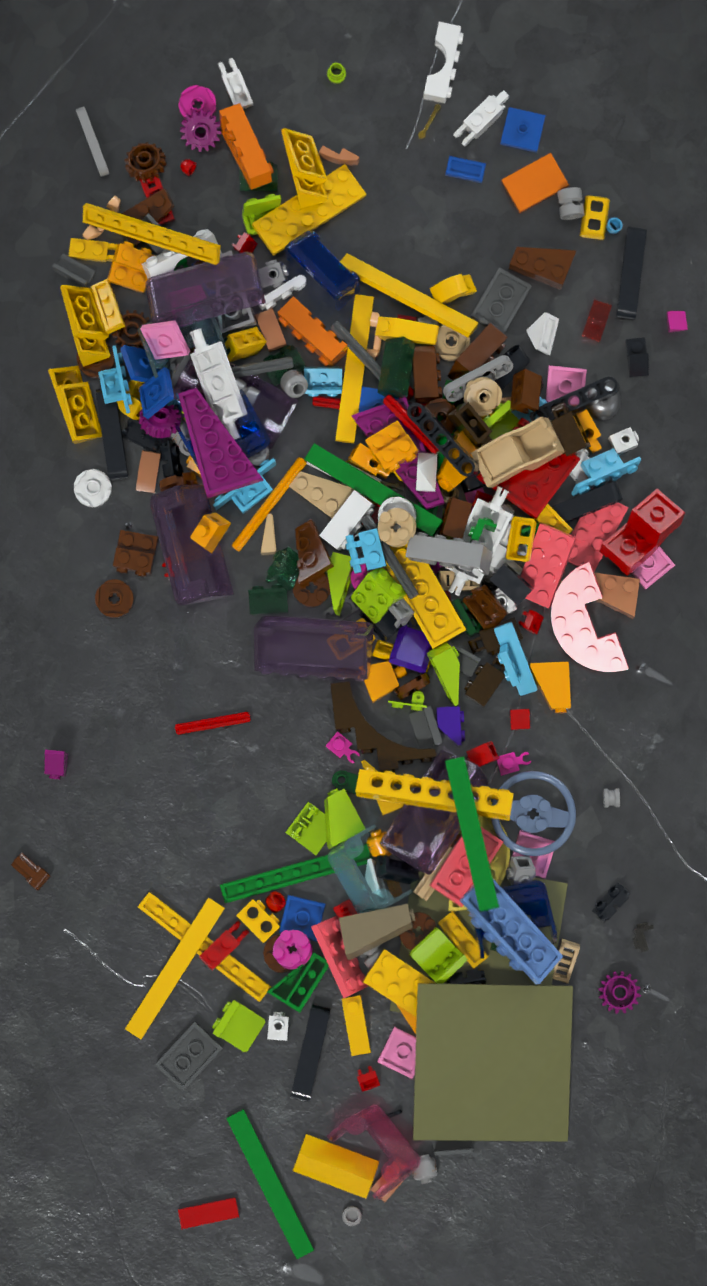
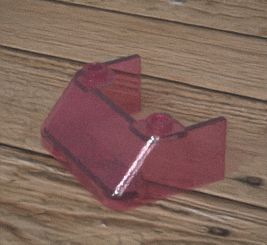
M371 1105L347 1118L326 1137L335 1142L347 1131L352 1135H359L365 1130L368 1131L390 1159L383 1165L381 1171L387 1183L372 1194L375 1199L380 1200L416 1171L420 1166L421 1159L383 1109L377 1105Z

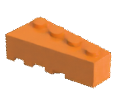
M238 103L220 110L221 134L250 189L252 190L272 182L271 174H273V168L270 163H267L264 150L260 148L257 137L241 104Z
M294 296L277 312L278 321L284 327L288 326L293 330L291 332L297 340L302 339L306 343L305 347L312 354L315 352L319 356L318 360L325 367L327 365L334 367L347 354L348 345L344 341L339 343L337 335L332 330L326 331L323 322L317 317L313 319L311 317L312 313Z

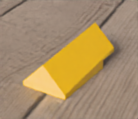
M283 128L281 132L300 208L327 201L328 196L323 184L328 179L313 137Z
M61 285L60 288L74 341L83 367L109 358L111 355L105 341L109 334L105 330L92 288Z
M79 366L49 369L48 372L72 442L78 444L102 437L88 382H83Z
M306 1134L293 1171L366 1199L379 1161Z

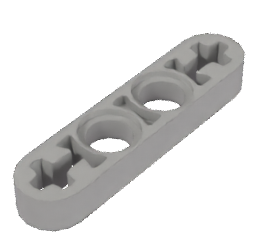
M85 107L75 109L100 176L110 174Z
M499 356L448 383L444 387L443 393L448 401H457L464 397L467 382L483 377V374L488 371L491 372L485 377L496 380L508 374L513 369V363L508 356Z

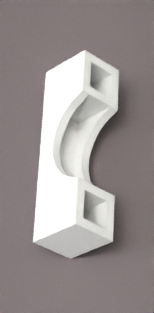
M439 22L435 46L443 52L446 63L438 73L427 76L423 99L446 103V98L451 97L452 87L449 84L450 80L455 78L456 69H453L454 62H458L460 51H457V46L462 44L464 33H460L461 26Z
M208 229L200 230L193 236L218 244L214 234ZM164 249L163 253L149 257L146 262L142 263L149 283L157 289L172 281L176 264L188 256Z

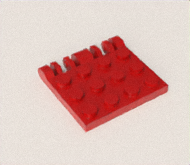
M521 418L516 424L517 426L512 430L521 428L530 422ZM561 454L535 470L525 469L492 489L496 491L498 486L503 488L500 493L501 495L504 489L509 491L506 499L536 520L579 463L580 458L576 455L566 456V454ZM480 472L477 478L479 481L485 484L483 476Z

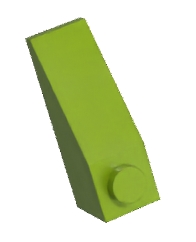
M332 552L330 558L334 567L327 570L333 610L337 616H340L351 584L353 567L350 565V556Z
M445 642L426 654L449 701L454 706H457L459 702L460 663L457 659L459 653L454 646L451 647Z

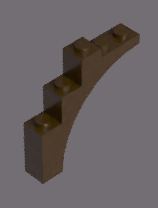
M350 682L330 683L336 731L340 730V734L350 733L351 729H355L357 751H361L362 754L373 753L374 749H377L379 772L392 771L395 773V770L399 769L398 762H401L402 765L413 764V760L421 759V763L432 762V758H436L435 749L406 747L390 741L379 734L359 711L352 695Z

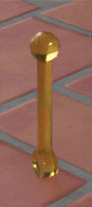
M440 104L434 106V111L424 129L419 132L418 137L420 139L426 137L428 127L436 113L441 110Z

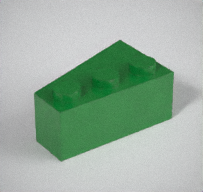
M313 953L305 965L298 966L297 969L290 972L267 993L301 1013L329 968L326 959Z

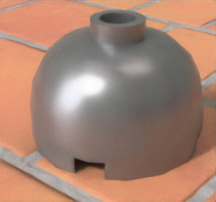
M607 383L605 389L612 391L615 386ZM593 389L588 392L589 399L597 396V390ZM619 391L616 395L585 409L595 420L604 421L611 419L618 412L621 405Z

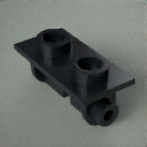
M169 440L166 443H161L159 448L161 461L168 460L167 464L162 465L164 478L173 475L182 476L183 467L180 463V449L178 445Z
M617 883L609 889L608 894L596 903L592 912L605 922L617 912L613 905L616 904L620 908L629 899L630 893L625 887Z
M478 968L467 970V978H463L462 971L456 972L449 977L446 984H486L484 970Z

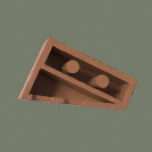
M595 573L603 598L595 601L633 619L635 617L640 579Z

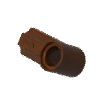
M23 853L17 856L11 864L37 891L51 877L39 865L37 866Z

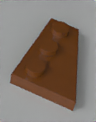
M162 189L121 214L142 220L149 213L157 223H160L173 209L174 204L167 190ZM127 237L128 241L133 243L134 248L137 249L141 241Z
M312 519L295 528L296 549L298 550L299 558L297 567L300 574L298 583L301 586L334 567L324 542L319 536L320 533Z

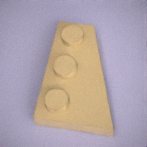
M302 471L298 473L289 485L291 489L331 518L335 516L354 491L349 486Z

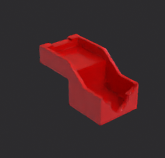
M656 489L632 509L628 522L602 543L599 552L606 558L608 557L628 576L653 555L668 535L681 525L685 512L659 489Z

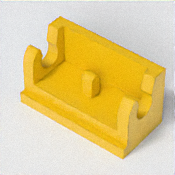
M254 327L229 334L223 347L225 350L228 347L230 348L231 352L227 358L229 362L258 354L267 341L259 329Z

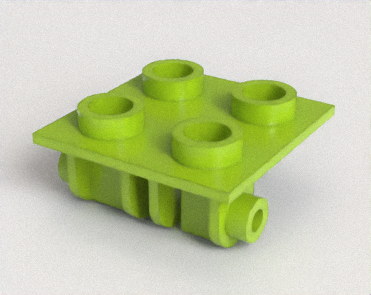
M419 690L413 693L411 703L388 700V703H392V707L403 708V705H409L411 710L422 711L423 707L427 708V705L423 704L424 694Z
M308 802L285 833L317 855L327 842L325 814Z

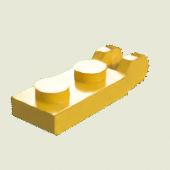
M71 238L69 257L90 261L112 262L114 255H108V250H116L118 244Z

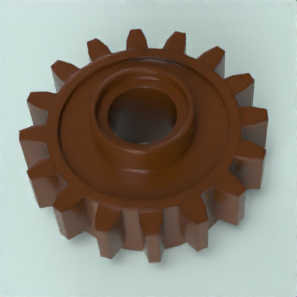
M139 143L137 146L132 147L130 152H127L128 158L124 160L126 163L125 167L130 177H135L137 182L140 178L143 183L146 182V179L152 182L154 176L160 178L159 172H165L163 168L167 166L165 154L161 147H156L155 143Z
M126 310L125 315L121 314L125 327L112 334L113 338H118L115 343L117 345L122 343L121 347L123 345L136 348L142 346L145 349L146 340L140 328L142 325L148 324L150 318L144 319L143 312L137 314L136 310L133 313ZM136 327L138 330L135 334H128L129 328Z

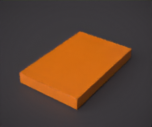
M551 153L501 180L519 213L553 196L559 190L569 187V183Z

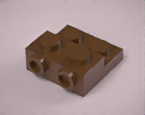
M120 530L113 568H116V571L127 574L128 571H133L137 576L146 577L147 574L151 575L158 537Z

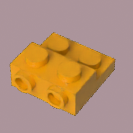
M124 241L123 244H118L107 281L143 293L148 278L142 263L146 262L149 257L156 255H153L152 250L147 248L136 249L134 244Z
M398 420L365 440L385 473L396 471L400 468V464L405 461L407 463L411 462L418 454L417 447L410 436L406 434Z

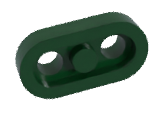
M343 770L337 771L332 777L333 786L338 788V790L345 789L346 792L356 795L358 775ZM341 776L345 778L343 784L338 782V778Z

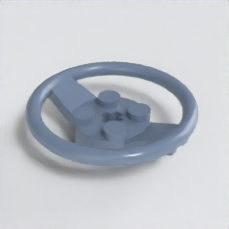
M527 771L512 776L499 789L508 790L517 782L526 779H541L553 784L562 793L568 806V812L551 807L550 803L541 796L528 795L520 800H513L510 820L515 821L516 825L527 833H538L545 830L546 827L565 828L561 836L548 846L526 848L514 843L507 837L500 825L499 819L491 818L498 838L509 849L526 856H541L557 850L570 837L576 821V807L570 791L559 779L548 773ZM493 799L492 806L496 805L498 801ZM535 809L538 812V817L536 816L532 820L527 815V812Z

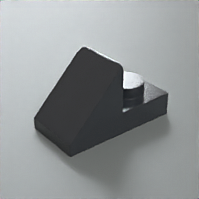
M645 337L626 339L629 378L649 376V354L646 351Z

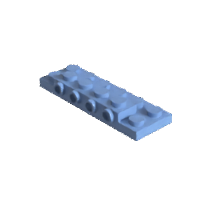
M494 879L493 883L499 904L497 909L480 912L473 885L459 900L469 910V916L472 918L471 923L476 928H481L485 932L483 936L491 943L494 942L498 946L496 950L500 955L509 958V965L514 970H523L535 984H540L563 958V955Z

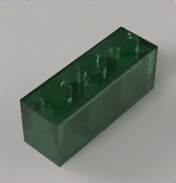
M405 337L386 339L377 393L384 397L390 394L395 399L407 397L415 343Z

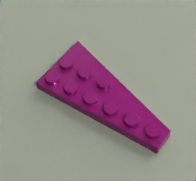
M194 388L178 393L207 497L211 498L264 481L198 389Z
M406 397L398 399L397 402L407 411L409 404ZM385 404L351 415L352 419L368 438L398 420L406 434L410 436L417 447L418 453H426L423 443ZM418 454L411 462L407 463L405 461L400 464V468L395 472L426 510L444 504L437 480L435 492L416 491Z

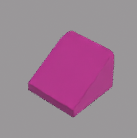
M668 311L666 313L668 332L688 330L685 311Z

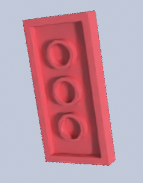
M618 502L581 517L571 534L577 538L568 563L578 567L590 561L595 572L603 557V554L599 552L602 543L616 532L628 507Z
M544 523L539 525L533 542L531 559L525 563L521 573V577L534 588L525 599L548 609L551 607L577 537Z
M481 827L490 864L503 841ZM462 834L429 884L430 887L460 907H463V904L459 900L473 886Z
M337 916L312 926L311 928L343 998L369 987L362 982L365 975L360 969L358 959L348 960L346 957L340 921Z

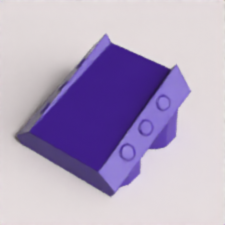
M406 624L399 628L389 662L424 674L429 663L426 653L433 650L422 631L409 628Z

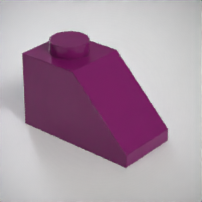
M45 749L44 774L49 775V779L60 780L61 776L66 777L68 754L65 751Z

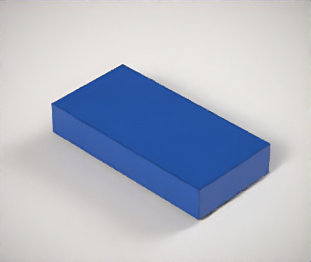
M449 156L445 175L482 183L486 163Z

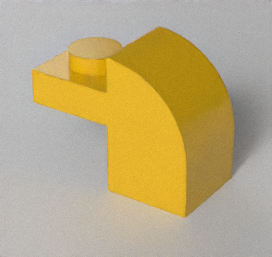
M458 274L449 277L430 288L433 298L442 304L451 303L459 297L472 295L477 292L470 274L463 276Z
M130 380L128 383L129 391H126V394L130 393L132 404L129 405L130 413H126L123 400L117 401V404L122 413L131 419L139 421L140 410H142L139 387L145 382Z

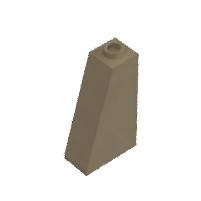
M408 904L339 918L347 959L352 960L412 929V921H415L413 909L410 910Z

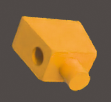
M587 409L580 410L576 414L584 431L587 430L589 432L587 438L591 445L589 449L593 454L602 448L597 440L601 433Z
M361 443L354 447L346 460L347 463L373 476L378 474L386 479L390 474V471L387 473L383 471L371 450ZM370 461L374 463V467L370 466Z
M216 512L206 514L202 517L190 538L208 552L213 553L231 525V522Z
M389 661L359 667L372 703L399 688L397 679L407 676L404 667L392 668Z

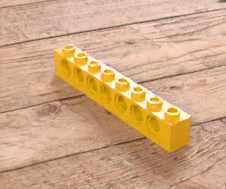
M373 768L359 769L356 797L456 812L454 799L449 797L452 793L449 780H441L440 782L433 781L430 777H422L421 779L414 778L411 774H403L401 776L395 775L392 771H384L382 773L376 772ZM375 781H381L383 783L380 787H374L372 785ZM394 784L402 786L399 790H393L391 787ZM471 785L473 796L478 797V801L475 802L478 816L510 821L514 793H510L507 789H499L497 791L491 790L487 786H480L478 788ZM413 787L421 789L419 793H412L410 790ZM432 790H438L440 794L438 796H432L430 795V792ZM490 799H495L498 801V803L493 806L489 805L487 802Z

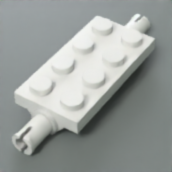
M202 329L190 332L196 349H194L195 352L190 354L207 403L234 440L241 438L235 421L237 418L248 413L222 341L209 346V344H206Z
M499 486L491 502L489 501L488 503L480 498L477 499L468 518L463 536L464 542L470 543L471 537H468L471 527H476L478 519L485 517L493 520L494 524H497L495 532L483 529L479 539L493 553L492 557L513 515L502 508L509 491L504 489L500 496L503 488ZM457 565L453 569L447 568L456 575L448 591L453 593L457 586L455 595L460 596L466 581L472 580L480 584L484 574L478 569H473L472 572L464 571L458 568Z

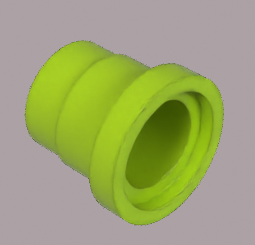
M333 63L327 71L328 79L335 84L343 82L346 77L345 68L340 63ZM340 69L342 72L339 75H334L332 70Z

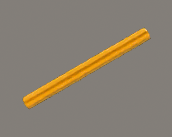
M297 458L233 542L232 548L239 552L289 488V485L298 473L306 466V461L303 458Z

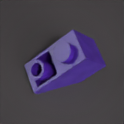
M460 706L437 707L438 729L456 746H461L462 742H465V730H461V722H464V711H460Z

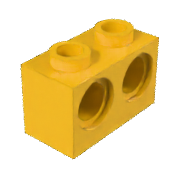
M252 899L236 916L265 943L280 928L278 925L280 920L273 913L269 916L264 911L267 907L259 899L257 901ZM251 907L257 908L259 912L258 916L254 919L248 916V910ZM265 921H269L272 924L271 931L267 933L261 929V925Z

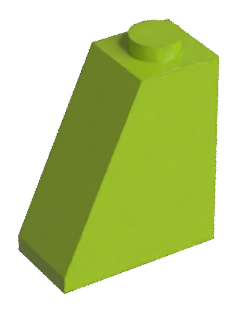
M336 788L327 793L329 797L324 800L328 849L366 830L345 789L339 791Z

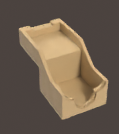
M539 417L521 428L499 436L473 451L471 455L479 465V470L486 486L493 488L525 469L535 470L565 451L549 418Z

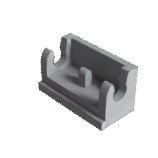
M404 599L397 601L389 608L390 612L397 619L394 624L396 628L400 624L402 626L406 625L415 613Z

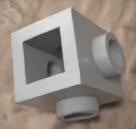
M276 259L266 262V267L258 269L264 287L273 285V288L283 285V281L288 280L289 270L287 265H283V262L277 263Z
M530 856L511 857L509 868L506 869V877L510 880L512 887L531 886L536 871Z

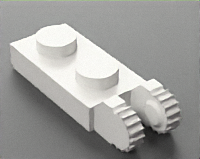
M233 57L229 59L233 72L227 74L224 64L222 62L218 63L232 104L240 103L243 109L253 106L240 70L237 69Z
M303 275L294 277L259 300L261 310L272 309L281 298L283 300L289 298L293 294L292 291L302 290L306 285V277Z

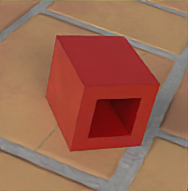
M492 741L466 752L468 755L467 761L474 769L500 759Z

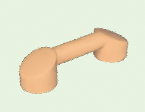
M115 195L106 207L111 211L119 213L120 198ZM90 225L84 231L83 237L87 240L95 239L105 229Z
M372 311L370 327H377L378 317H380L378 312ZM376 335L374 337L373 349L367 348V352L374 360L377 359L380 353L382 339Z

